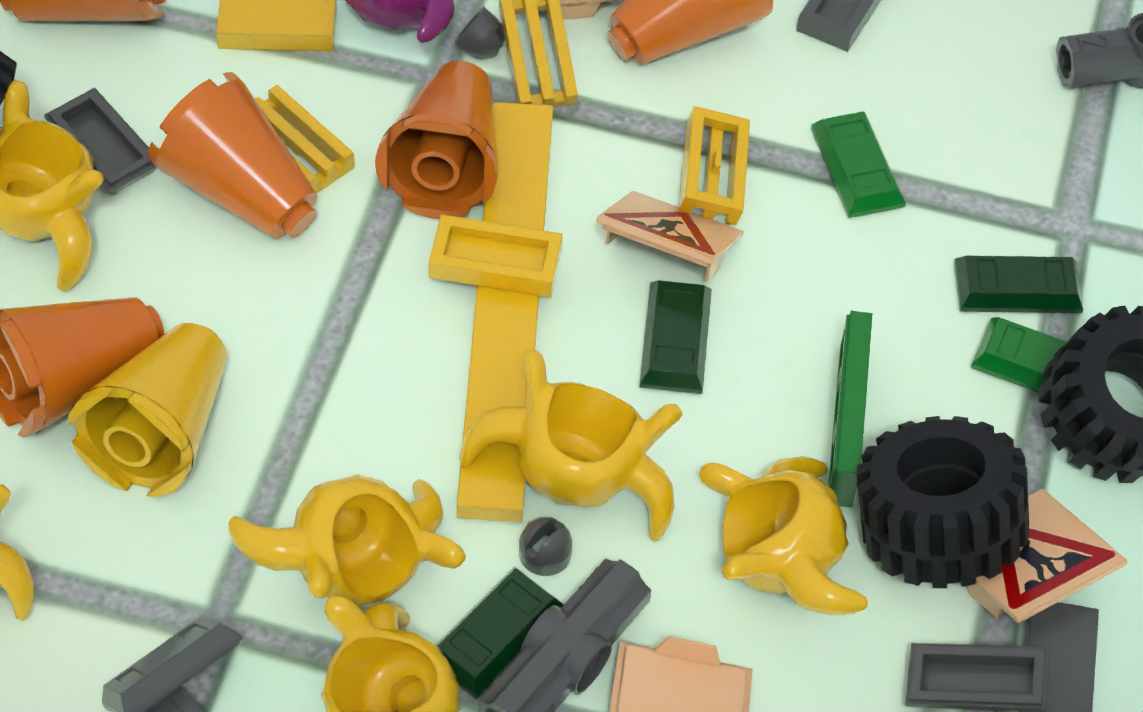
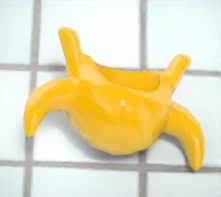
M15 80L11 82L7 93H5L3 127L0 126V230L4 234L18 237L28 242H36L46 237H52L59 256L57 287L60 291L66 292L73 288L81 279L89 264L92 252V233L83 213L89 208L94 190L102 184L104 177L101 172L94 170V158L90 155L85 145L79 142L68 130L53 123L30 118L28 87L24 82Z
M538 350L524 352L526 407H500L485 412L469 428L463 440L459 456L461 466H470L476 457L491 444L498 442L515 444L518 446L521 454L520 467L524 477L531 488L537 493L546 495L556 504L585 508L600 507L617 493L626 488L630 489L642 497L646 503L649 512V537L651 541H658L664 535L672 519L674 511L673 485L664 469L653 461L646 452L683 416L681 408L674 403L666 404L659 408L649 419L644 420L632 405L601 389L576 382L548 383L543 355Z
M805 456L779 459L767 468L760 478L756 479L745 476L723 464L711 462L701 467L699 478L708 488L728 497L722 526L723 552L726 561L722 567V575L726 580H742L748 586L760 592H771L778 595L787 592L796 604L810 611L826 615L855 614L867 608V598L852 589L832 581L826 576L833 566L842 559L849 543L846 535L847 522L839 506L837 495L831 487L819 479L828 470L824 462Z
M356 474L314 486L297 508L293 527H264L237 516L231 517L228 522V531L234 544L243 555L257 565L274 571L298 570L301 572L305 582L308 583L309 591L314 597L323 599L324 597L329 598L332 595H339L353 601L358 607L376 602H384L385 599L395 594L410 581L423 561H430L445 568L456 569L466 559L465 552L458 544L446 537L435 534L443 519L442 504L437 492L429 483L422 479H417L413 483L412 490L415 501L410 503L384 481Z
M332 595L327 599L324 613L332 625L342 634L343 641L338 650L333 654L328 665L324 688L321 692L326 712L460 711L459 685L453 669L440 648L414 632L399 630V628L406 627L411 619L403 607L392 603H381L372 605L362 612L353 601L346 597Z

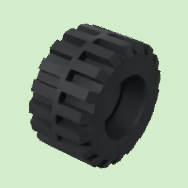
M1124 305L1112 307L1105 315L1099 312L1091 317L1054 354L1055 357L1046 365L1042 377L1047 381L1039 388L1038 402L1048 404V407L1040 414L1044 428L1054 427L1057 434L1051 441L1058 451L1067 447L1074 456L1069 461L1079 470L1086 464L1094 467L1093 477L1107 481L1112 475L1117 473L1119 483H1133L1143 476V418L1129 413L1115 401L1105 379V371L1120 373L1132 379L1143 390V306L1138 305L1129 313Z
M940 416L925 417L924 422L914 423L913 421L899 424L898 431L884 432L876 438L877 446H868L862 454V464H859L857 467L863 543L866 544L868 555L873 562H881V568L884 572L892 577L902 574L904 575L905 583L919 586L922 582L932 583V588L947 589V584L960 583L962 587L977 584L976 578L982 575L989 579L1002 573V564L1012 565L1020 557V547H1026L1029 538L1027 467L1025 466V456L1021 448H1014V439L1005 432L994 433L993 425L983 421L973 424L968 422L967 417L954 416L950 420L940 419Z

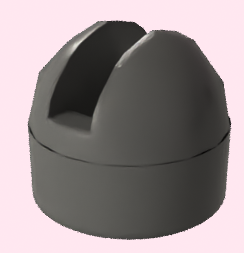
M482 7L468 22L454 43L474 57L488 59L496 55L504 43L503 26L496 16L485 7Z
M538 517L526 525L520 536V561L528 571L539 576H552L562 572L569 565L572 557V537L563 523L553 517ZM549 536L538 552L532 548L541 538Z

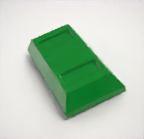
M864 111L825 118L811 124L812 133L848 218L905 207L906 202L870 120Z
M993 317L988 324L971 368L1039 392V388L1047 381L1042 377L1046 365L1055 357L1054 354L1066 341L1000 317Z

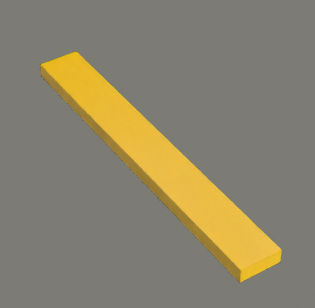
M494 102L498 177L492 196L485 202L483 221L544 230L553 105ZM477 286L463 440L469 428L485 412L500 407H526L523 354L528 350H535L539 295ZM503 442L491 444L476 457L470 466L462 467L460 464L457 518L507 522L523 521L526 479L520 467L521 454L517 445Z

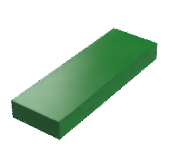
M850 310V315H846L840 344L828 486L837 495L839 506L848 508L853 506L857 490V467L861 464L873 316V313Z

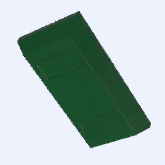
M965 255L954 260L960 311L1083 312L1077 264L1073 257Z
M661 280L650 282L639 388L696 394L703 393L711 288L700 284Z
M514 566L436 646L440 648L442 654L447 658L455 673L459 687L474 699H477L520 655L522 643L539 616L553 605L562 608L564 604Z

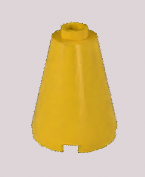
M195 323L178 324L79 397L75 406L68 414V425L74 421L77 435L72 440V444L76 453L92 472L112 486L124 491H128L132 484L151 488L146 495L151 497H160L175 492L193 468L227 364V351L217 334L211 329Z

